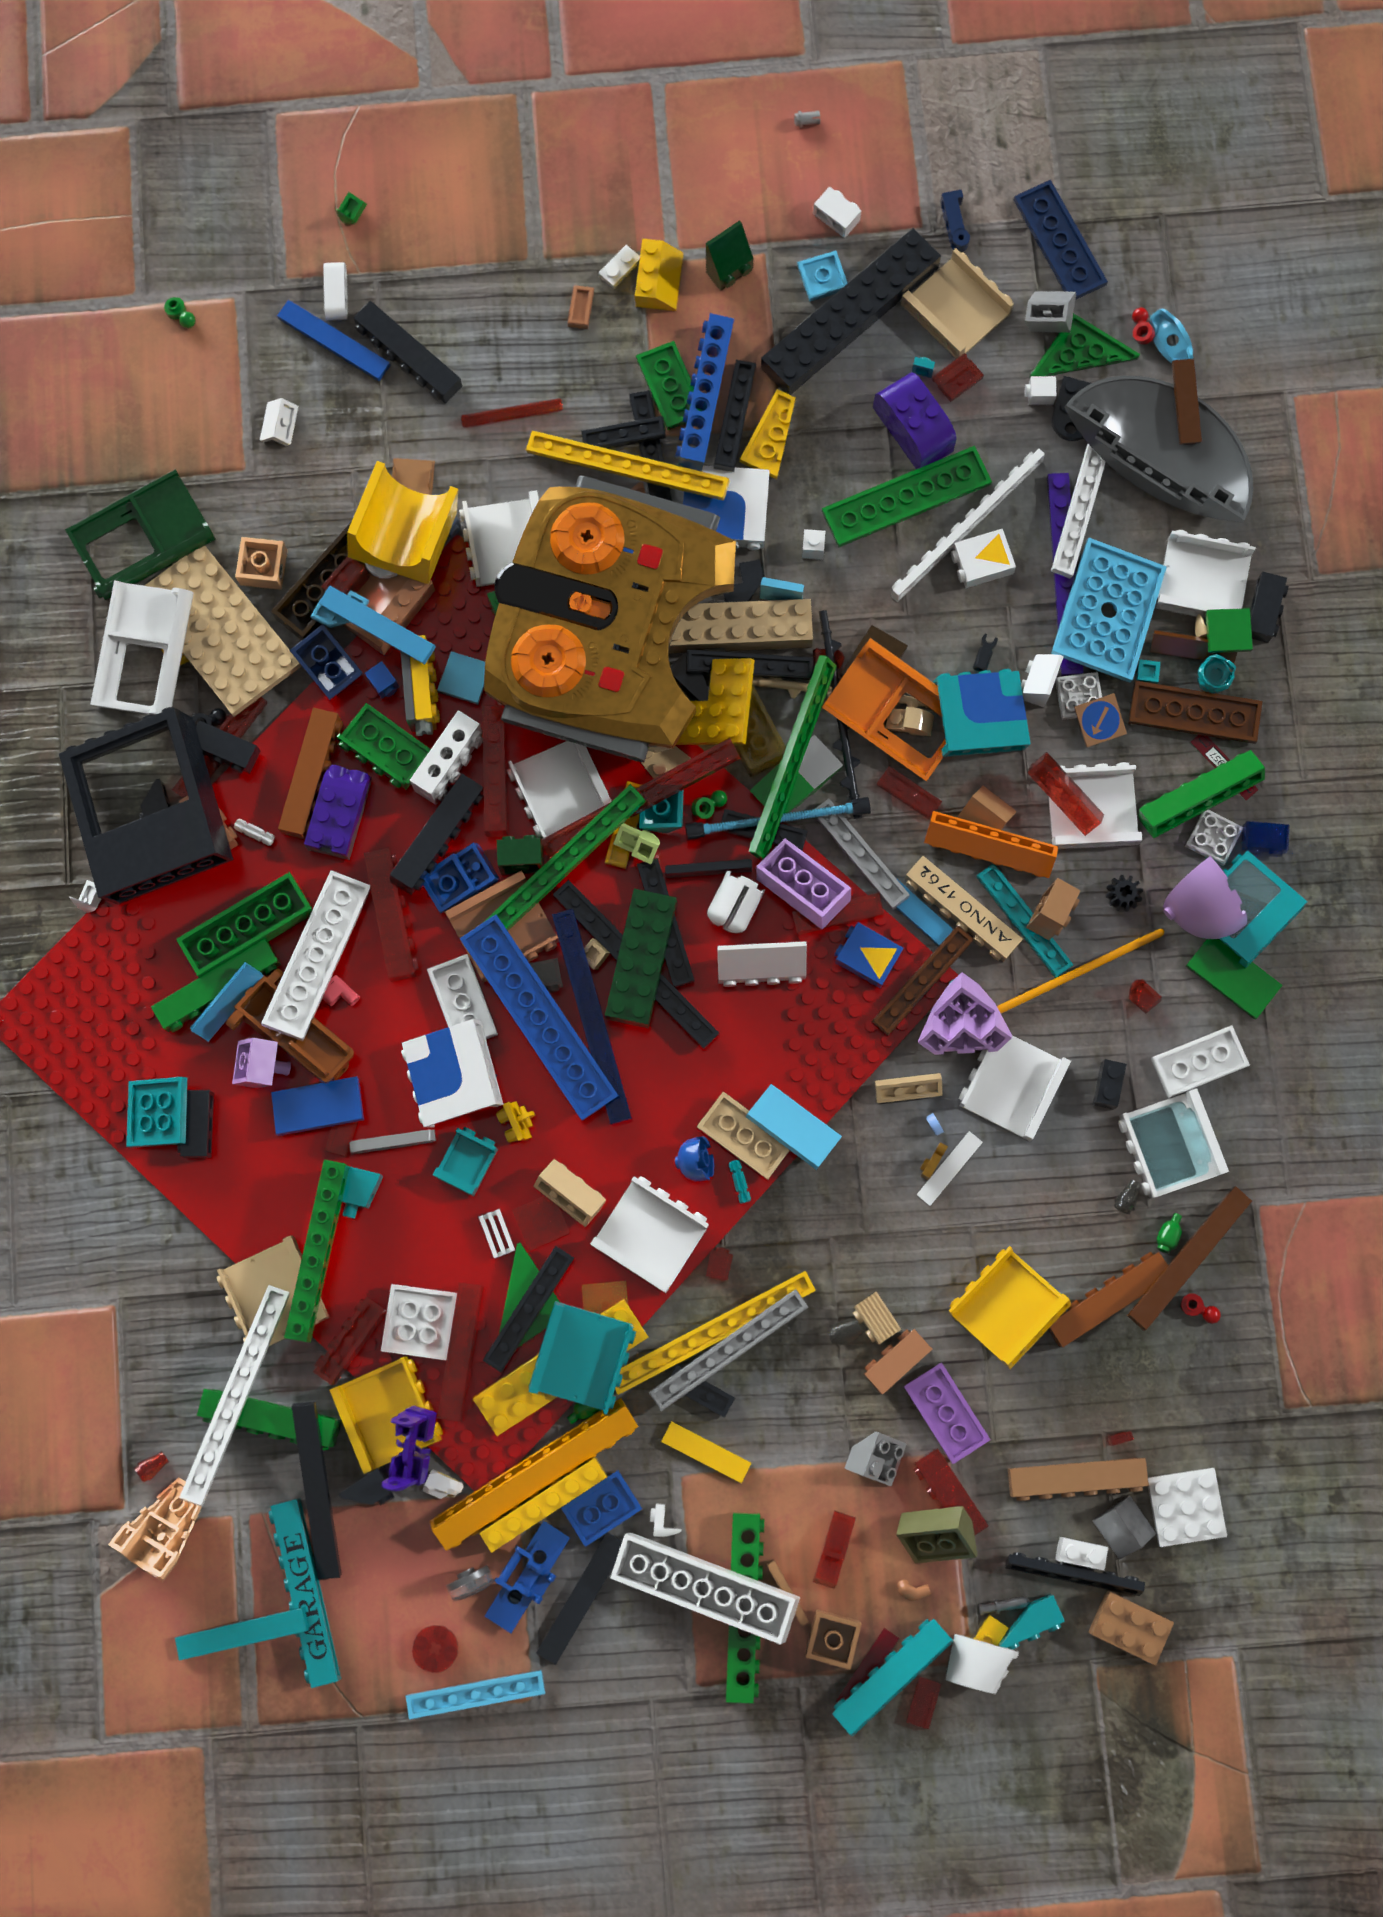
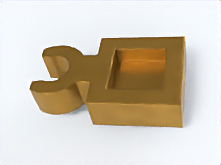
M940 1142L930 1160L928 1158L924 1160L920 1167V1170L923 1171L921 1177L926 1180L930 1179L948 1146Z

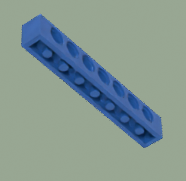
M710 313L708 321L704 320L701 333H705V337L700 338L698 350L702 352L701 356H696L694 368L698 369L697 374L693 373L690 386H693L694 389L693 392L689 391L686 404H689L690 408L689 410L685 409L683 422L686 423V427H681L679 440L682 441V446H677L675 458L679 459L677 466L702 472L734 318Z

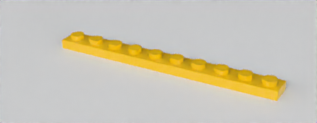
M536 431L531 432L526 447L527 453L723 501L730 483L729 478Z
M804 1271L622 1367L620 1374L623 1377L620 1387H615L617 1394L620 1395L724 1340L796 1289L802 1298L815 1292L816 1290L807 1272Z

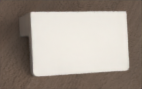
M283 398L268 402L260 441L274 440L284 446L291 445L298 406Z

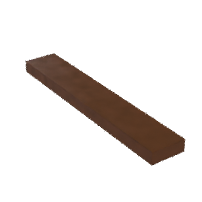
M957 926L872 1020V1023L885 1035L889 1036L974 939Z

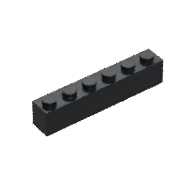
M371 300L353 317L356 324L355 329L362 336L366 334L370 338V342L377 349L381 347L385 351V355L392 362L396 360L400 364V368L407 375L411 373L421 387L424 388L426 386L436 400L439 401L441 399L446 404L463 387L461 378Z
M464 774L460 775L390 873L391 883L410 895L415 890L419 891L425 883L424 877L427 873L431 874L437 866L436 860L439 856L443 857L449 849L448 843L451 839L455 840L458 837L463 822L467 823L473 814L471 812L475 806L479 807L485 797L483 795V786Z

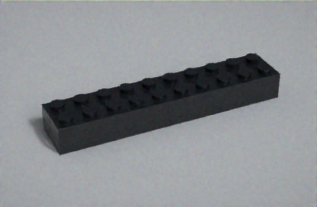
M912 228L761 357V369L783 392L789 395L793 394L901 301L902 295L908 290L911 292L936 271L940 265L941 255Z

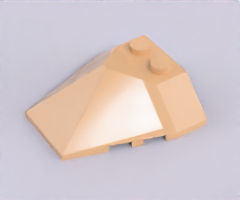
M179 1477L157 1496L158 1500L149 1508L144 1507L140 1510L141 1515L132 1523L129 1521L125 1523L108 1544L137 1567L161 1582L165 1580L177 1564L182 1549L202 1508L180 1500L179 1497L186 1481Z

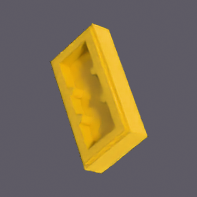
M988 1615L973 1639L998 1646L1009 1628L991 1615Z

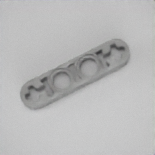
M423 1130L349 1142L351 1154L432 1143L436 1141L435 1130Z

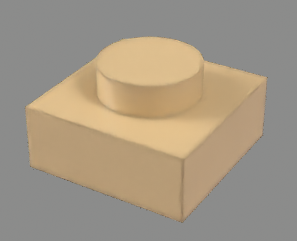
M591 939L579 956L593 969H598L610 952L598 940Z

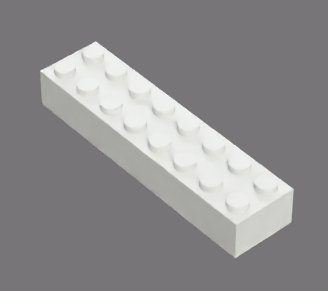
M634 1533L624 1535L610 1577L618 1582L778 1644L786 1642L800 1600L799 1596Z

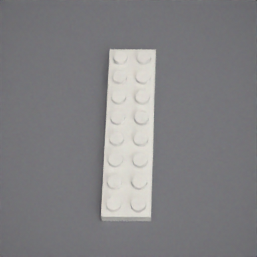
M330 871L261 1022L262 1026L300 1041L304 1040L311 1020L315 1016L369 895L371 885Z

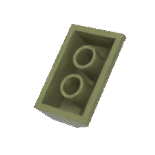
M963 1506L901 1513L896 1535L914 1563L977 1558L973 1522Z

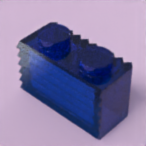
M1246 821L1242 826L1244 828L1242 830L1241 850H1248L1252 855L1268 852L1269 856L1280 857L1289 850V824Z

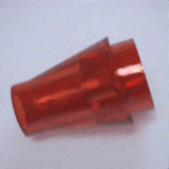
M161 1451L138 1462V1466L134 1470L143 1483L148 1480L151 1481L169 1460Z

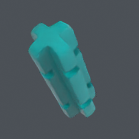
M734 1160L729 1162L730 1171L733 1173L732 1178L735 1189L739 1193V1202L746 1203L751 1201L750 1193L747 1192L748 1186L743 1171L741 1172L742 1166L740 1161Z

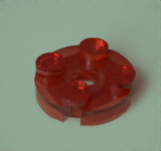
M431 1625L424 1628L417 1634L412 1647L414 1661L420 1668L433 1673L445 1671L458 1656L459 1646L457 1638L444 1625ZM435 1642L436 1645H441L439 1655H436L435 1652L430 1653L431 1643Z

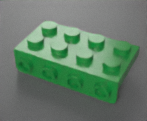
M367 703L344 732L336 736L339 741L338 745L347 752L349 750L353 751L356 754V759L363 764H366V762L373 766L372 770L381 777L386 775L390 778L389 782L398 789L400 787L405 790L411 785L410 779L431 750Z

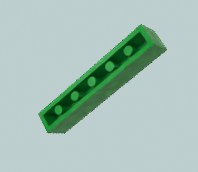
M1251 750L1241 753L1227 763L1218 765L1210 772L1201 774L1193 781L1182 784L1174 791L1163 794L1157 800L1144 804L1139 809L1140 822L1154 839L1265 780V767Z
M263 939L151 1006L163 1029L167 1032H175L181 1029L186 1021L197 1019L244 962L260 971L263 975H271L281 963L269 943Z

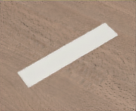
M969 1131L917 1195L931 1206L983 1142Z

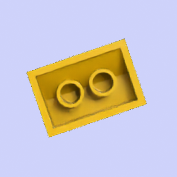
M642 239L635 291L636 307L669 311L677 310L684 255L682 251L661 240Z

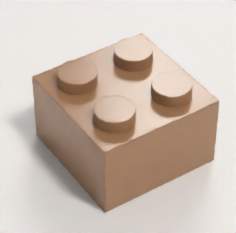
M1057 878L1043 893L1026 928L1047 940H1050L1054 935L1058 936L1071 920V917L1068 915L1071 910H1075L1080 901L1077 898L1080 890Z
M816 1609L805 1657L851 1670L862 1623L858 1620Z

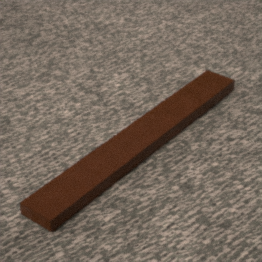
M1233 1187L1127 1316L1143 1331L1147 1330L1252 1200L1238 1187Z

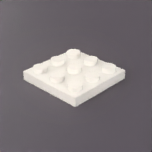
M391 1284L381 1351L448 1360L458 1293Z
M1215 1468L1148 1478V1491L1159 1547L1227 1537Z

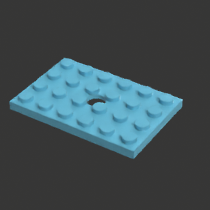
M1088 538L1085 542L1051 654L1062 655L1064 659L1130 683L1136 671L1167 567ZM1105 603L1112 604L1116 615L1112 618L1105 617L1101 612L1102 605Z

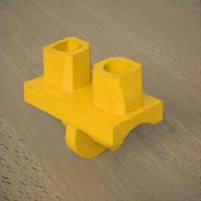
M517 1101L505 1103L503 1105L504 1108L498 1111L496 1115L501 1124L510 1121L512 1128L505 1131L507 1141H523L532 1138L528 1128L533 1126L530 1118L535 1116L534 1111L527 1112L525 1106H518Z

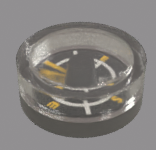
M487 1565L476 1571L472 1567L458 1574V1579L446 1585L452 1601L455 1602L483 1591L495 1581Z

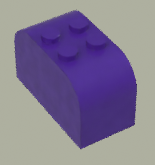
M910 372L875 394L873 409L916 469L943 459L954 452L957 439L954 427L923 381L915 373Z

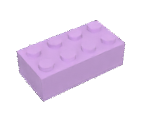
M786 838L756 866V876L759 882L821 929L851 901V888Z

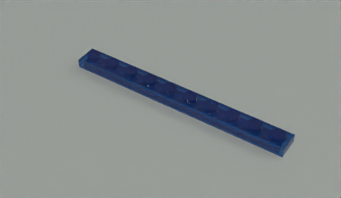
M570 909L552 914L590 1053L619 1095L605 1105L610 1124L632 1119L574 910Z

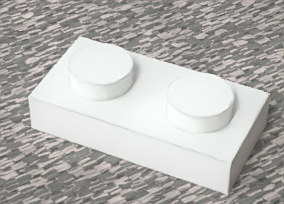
M625 245L598 273L599 277L611 288L615 289L639 264L640 256Z

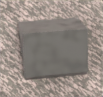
M1130 1495L1092 1520L1118 1559L1141 1549L1156 1534Z

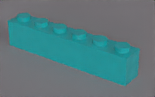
M934 1618L931 1621L925 1620L918 1627L920 1631L914 1637L909 1635L901 1643L903 1647L897 1653L892 1651L884 1659L886 1663L880 1669L878 1666L875 1667L867 1675L869 1679L864 1684L858 1683L850 1691L852 1695L847 1700L842 1698L834 1706L835 1711L832 1714L851 1736H854L954 1642Z

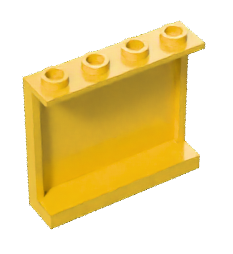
M1009 1246L1006 1250L1002 1249L995 1257L996 1261L991 1266L987 1265L981 1271V1277L976 1282L972 1281L966 1287V1293L961 1298L957 1297L953 1300L948 1311L958 1323L1005 1366L1011 1369L1069 1308L1071 1302L1066 1295L1060 1294L1017 1256Z
M408 1356L330 1389L363 1474L390 1463L392 1457L403 1451V1448L397 1446L396 1440L398 1439L401 1443H404L406 1436L402 1434L395 1436L396 1424L391 1423L393 1417L398 1416V1413L405 1411L406 1408L411 1406L434 1411L430 1401L426 1402L423 1395L425 1393L424 1385L421 1380H417L414 1373L417 1371L412 1359L409 1360ZM435 1422L432 1439L426 1442L416 1440L415 1446L422 1449L442 1440L440 1435L443 1432L440 1424Z

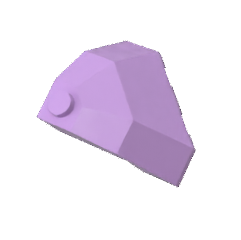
M961 972L946 987L933 1006L918 1043L935 1055H941L949 1051H957V1054L975 1053V1050L987 1049L988 1052H998L1012 1039V1034L994 1001L978 983Z

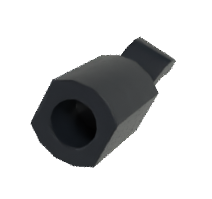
M987 634L983 635L981 640L982 647L979 648L973 665L974 670L981 672L988 669L993 654L992 649L996 647L998 642L997 637H995L993 643H987Z

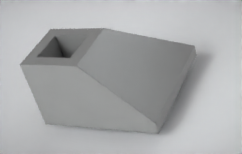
M874 1432L851 1448L844 1469L892 1487L906 1443L879 1432Z

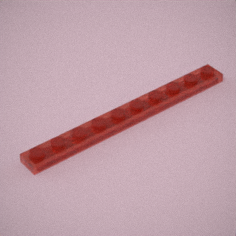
M728 738L636 788L646 802L628 819L741 759L732 740ZM610 803L542 839V845L549 859L560 851Z

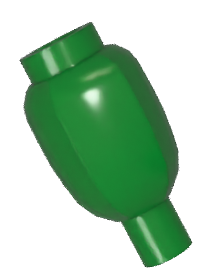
M1174 1213L1171 1221L1165 1222L1161 1227L1156 1240L1159 1251L1169 1254L1171 1250L1176 1249L1182 1234V1229L1179 1225L1182 1218L1181 1215Z
M576 1403L573 1409L574 1412L567 1419L573 1424L578 1419L585 1420L590 1418L600 1409Z

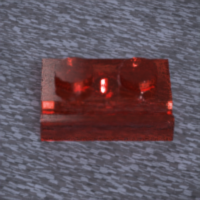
M964 353L934 375L932 381L938 385L942 393L952 402L982 380L984 374Z

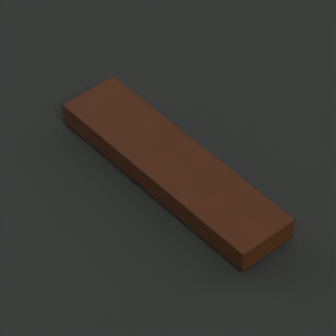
M1194 359L1173 360L1172 371L1179 444H1199L1202 442Z
M1154 630L1150 645V652L1199 660H1206L1210 655L1217 654L1235 663L1237 652L1208 653V639L1204 637Z

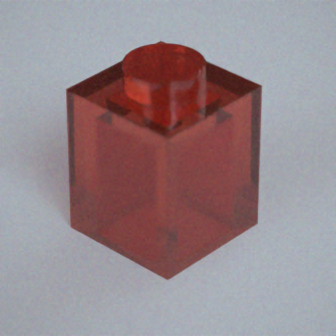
M717 1247L716 1250L711 1249L706 1277L728 1281L733 1254H729V1249Z

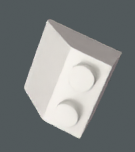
M1036 654L1034 661L1029 660L1025 671L1029 673L1027 680L1023 679L1021 682L1024 701L1045 707L1064 656Z

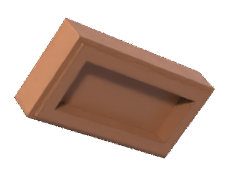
M574 285L568 317L569 327L588 329L594 288Z

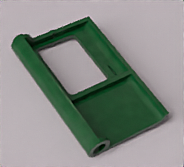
M176 469L65 529L96 584V587L93 588L99 599L103 597L105 601L111 598L114 580L128 584H137L216 540ZM132 520H137L154 548V552L111 577L104 579L89 555L86 546Z

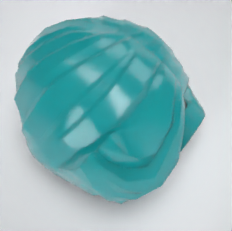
M1210 655L1198 669L1197 681L1200 688L1204 692L1219 693L1228 689L1234 680L1236 666L1221 655Z

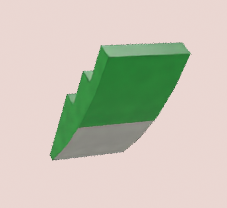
M816 735L810 738L783 814L790 813L794 808H797L844 766ZM779 764L750 789V792L763 806L768 799Z

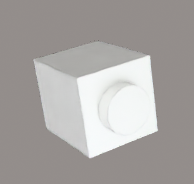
M1056 376L1030 378L1029 384L1025 385V397L1029 398V405H1054L1056 399Z
M804 529L802 558L823 560L825 531Z

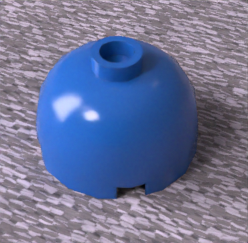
M704 1136L685 1141L679 1148L678 1156L675 1157L677 1169H680L681 1173L692 1181L710 1180L709 1177L714 1175L713 1154L709 1155L707 1148H711Z

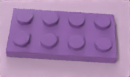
M942 1362L903 1386L952 1464L990 1441L989 1436Z

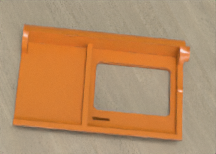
M870 638L822 708L927 781L943 758L942 748L946 745V739L943 740L931 758H927L886 729L884 722L904 693H908L942 717L938 687Z

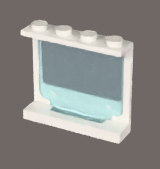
M1197 1088L1182 1095L1129 1113L1126 1112L1119 1116V1128L1122 1133L1126 1134L1128 1139L1126 1141L1127 1149L1130 1154L1133 1153L1136 1160L1134 1168L1138 1175L1141 1174L1143 1179L1142 1189L1146 1196L1149 1195L1150 1199L1229 1172Z

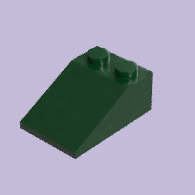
M740 220L706 242V273L720 291L725 287H731L738 278L747 276L753 270L754 258Z

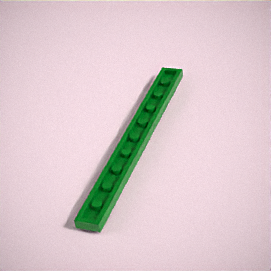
M820 655L814 667L812 678L807 686L804 700L800 705V711L793 725L789 741L786 744L782 760L779 763L776 777L772 782V788L765 802L761 818L758 821L756 832L750 843L749 852L759 860H763L770 852L837 665L827 656Z
M630 784L486 920L497 914L508 931L638 810L646 800Z

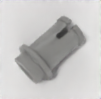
M819 110L804 113L798 111V113L794 114L795 126L802 128L803 125L820 124V119H812V117H820Z

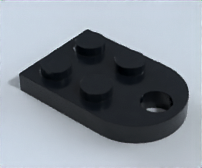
M1064 376L1052 416V427L1060 438L1067 441H1079L1084 439V437L1069 417L1065 405L1077 392L1092 383ZM1071 425L1075 427L1076 432L1069 434L1066 432L1065 427Z

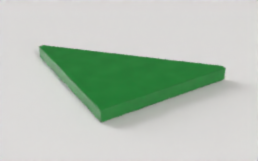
M1073 313L1071 332H1059L1029 378L1052 376L1138 360L1140 354Z
M520 1242L516 1247L500 1332L539 1272ZM554 1292L518 1348L547 1328L554 1302H560Z

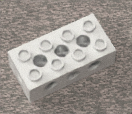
M459 710L456 712L410 779L415 792L435 805L439 800L443 801L448 793L447 788L449 785L457 781L460 776V769L463 765H468L472 758L471 753L475 748L478 749L484 741V735L478 722Z

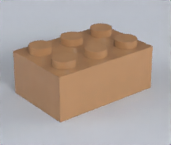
M1106 1590L1088 1633L1156 1666L1174 1622Z

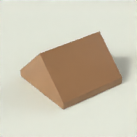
M982 786L971 797L957 818L1003 830L1017 811L986 787Z

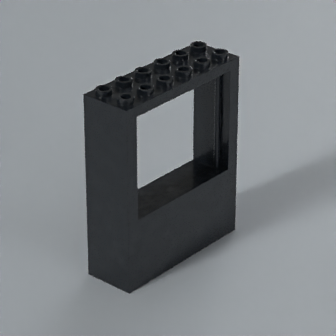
M167 707L159 714L147 715L139 722L127 723L119 730L107 731L104 733V736L87 739L84 744L69 746L66 748V751L58 753L98 898L115 904H121L234 860L193 717L174 707ZM169 730L189 800L108 832L101 833L83 764Z

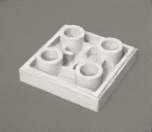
M1098 672L1056 677L1055 684L1062 720L1077 718L1075 706L1102 697Z
M1207 810L1201 813L1185 847L1206 858L1211 856L1216 863L1224 866L1244 827Z

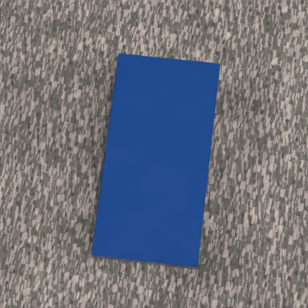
M357 1076L334 1080L329 1083H318L271 1092L277 1136L364 1120L360 1084Z

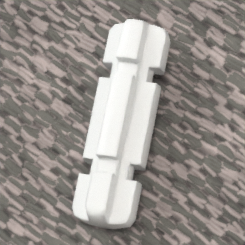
M237 819L234 824L235 830L241 833L244 832L245 835L258 841L262 840L268 846H271L275 840L273 834L265 833L263 829L250 823L247 824L242 819Z

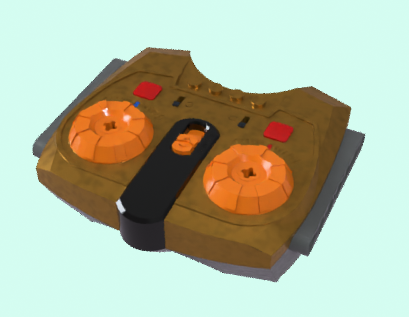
M578 476L575 487H549L538 501L529 518L513 562L505 566L495 580L494 590L499 605L487 649L484 690L488 696L504 706L501 720L511 725L637 762H645L648 751L658 753L673 749L696 714V706L685 696L673 677L668 656L672 637L682 617L698 602L711 596L734 591L736 541L716 532L720 517L708 511L586 476Z

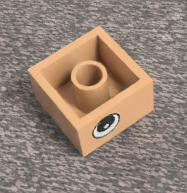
M241 537L235 575L238 583L241 586L282 590L288 551L284 542Z

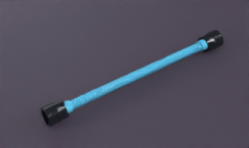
M868 797L852 800L845 805H839V807L831 806V808L812 809V811L804 810L801 812L785 813L780 822L793 821V819L794 821L801 820V818L809 819V817L828 816V814L836 815L839 813H852V815L871 814L870 801ZM755 817V819L736 820V822L714 823V825L703 824V822L685 823L687 840L699 839L714 831L719 832L725 831V829L733 830V828L757 826L760 818Z

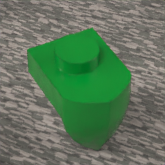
M348 192L339 209L336 208V214L344 224H356L367 203Z

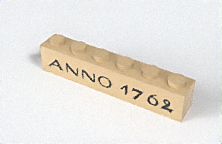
M924 856L906 874V885L913 891L918 890L923 894V899L928 904H935L945 918L953 919L956 922V927L959 926L965 932L972 935L977 945L980 947L984 945L990 950L989 954L995 960H1002L1004 962L1023 940V938Z

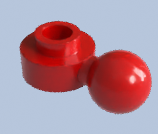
M1142 307L1135 309L1132 313V319L1137 324L1133 329V337L1137 343L1145 345L1153 340L1155 330L1150 323L1146 322L1149 314Z
M1187 1294L1181 1301V1309L1187 1316L1194 1317L1201 1314L1204 1320L1210 1324L1217 1323L1220 1320V1310L1215 1306L1205 1307L1202 1298L1197 1294ZM1189 1301L1196 1302L1197 1306L1195 1309H1191L1188 1306Z

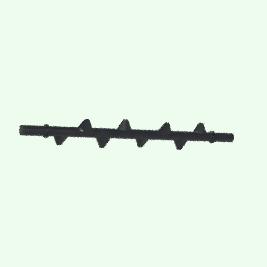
M827 610L819 611L825 653L836 664L834 652L840 649L842 645L840 642L832 640ZM837 667L831 680L832 691L841 680L838 678ZM837 719L840 739L834 742L832 746L843 753L847 777L840 781V786L849 789V799L852 801L860 797L857 790L854 768L861 762L851 755L847 731L850 727ZM853 815L854 819H861L862 815Z

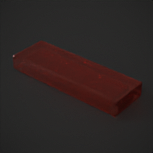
M890 766L877 782V786L929 820L933 811H937L942 803L941 800Z

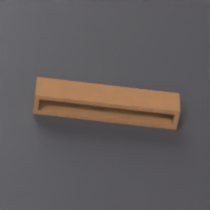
M1146 1458L1007 1469L1010 1496L1016 1497V1501L1030 1500L1032 1495H1039V1499L1053 1498L1052 1494L1061 1493L1062 1497H1073L1075 1492L1084 1491V1495H1097V1490L1105 1489L1107 1494L1120 1493V1488H1129V1492L1143 1491L1142 1486H1149Z

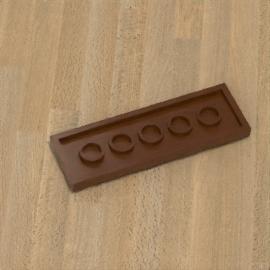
M1135 681L1128 723L1256 744L1263 701Z

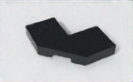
M760 559L739 563L742 583L734 584L733 592L723 594L725 602H748L751 600L756 590L761 586L763 578Z

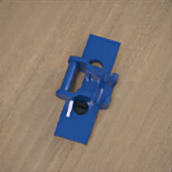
M543 1521L526 1550L516 1545L514 1548L515 1552L499 1578L496 1577L494 1580L502 1588L485 1614V1617L509 1633H512L531 1601L533 1600L540 1604L551 1582H554L557 1576L551 1573L550 1570L570 1537ZM538 1550L546 1553V1561L542 1564L536 1563L533 1559L534 1553ZM524 1555L529 1558V1561L518 1580L511 1586L507 1583V1580Z

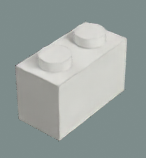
M829 187L814 203L813 215L845 238L860 221L861 210L857 204L845 199L841 192Z
M1059 1537L1055 1559L1061 1562L1105 1570L1108 1547Z

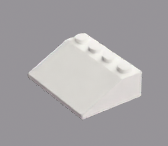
M787 942L717 946L719 984H723L724 987L736 986V983L754 986L758 985V982L767 981V984L775 985L785 980H789L791 984L801 983L802 980L806 979L807 943Z

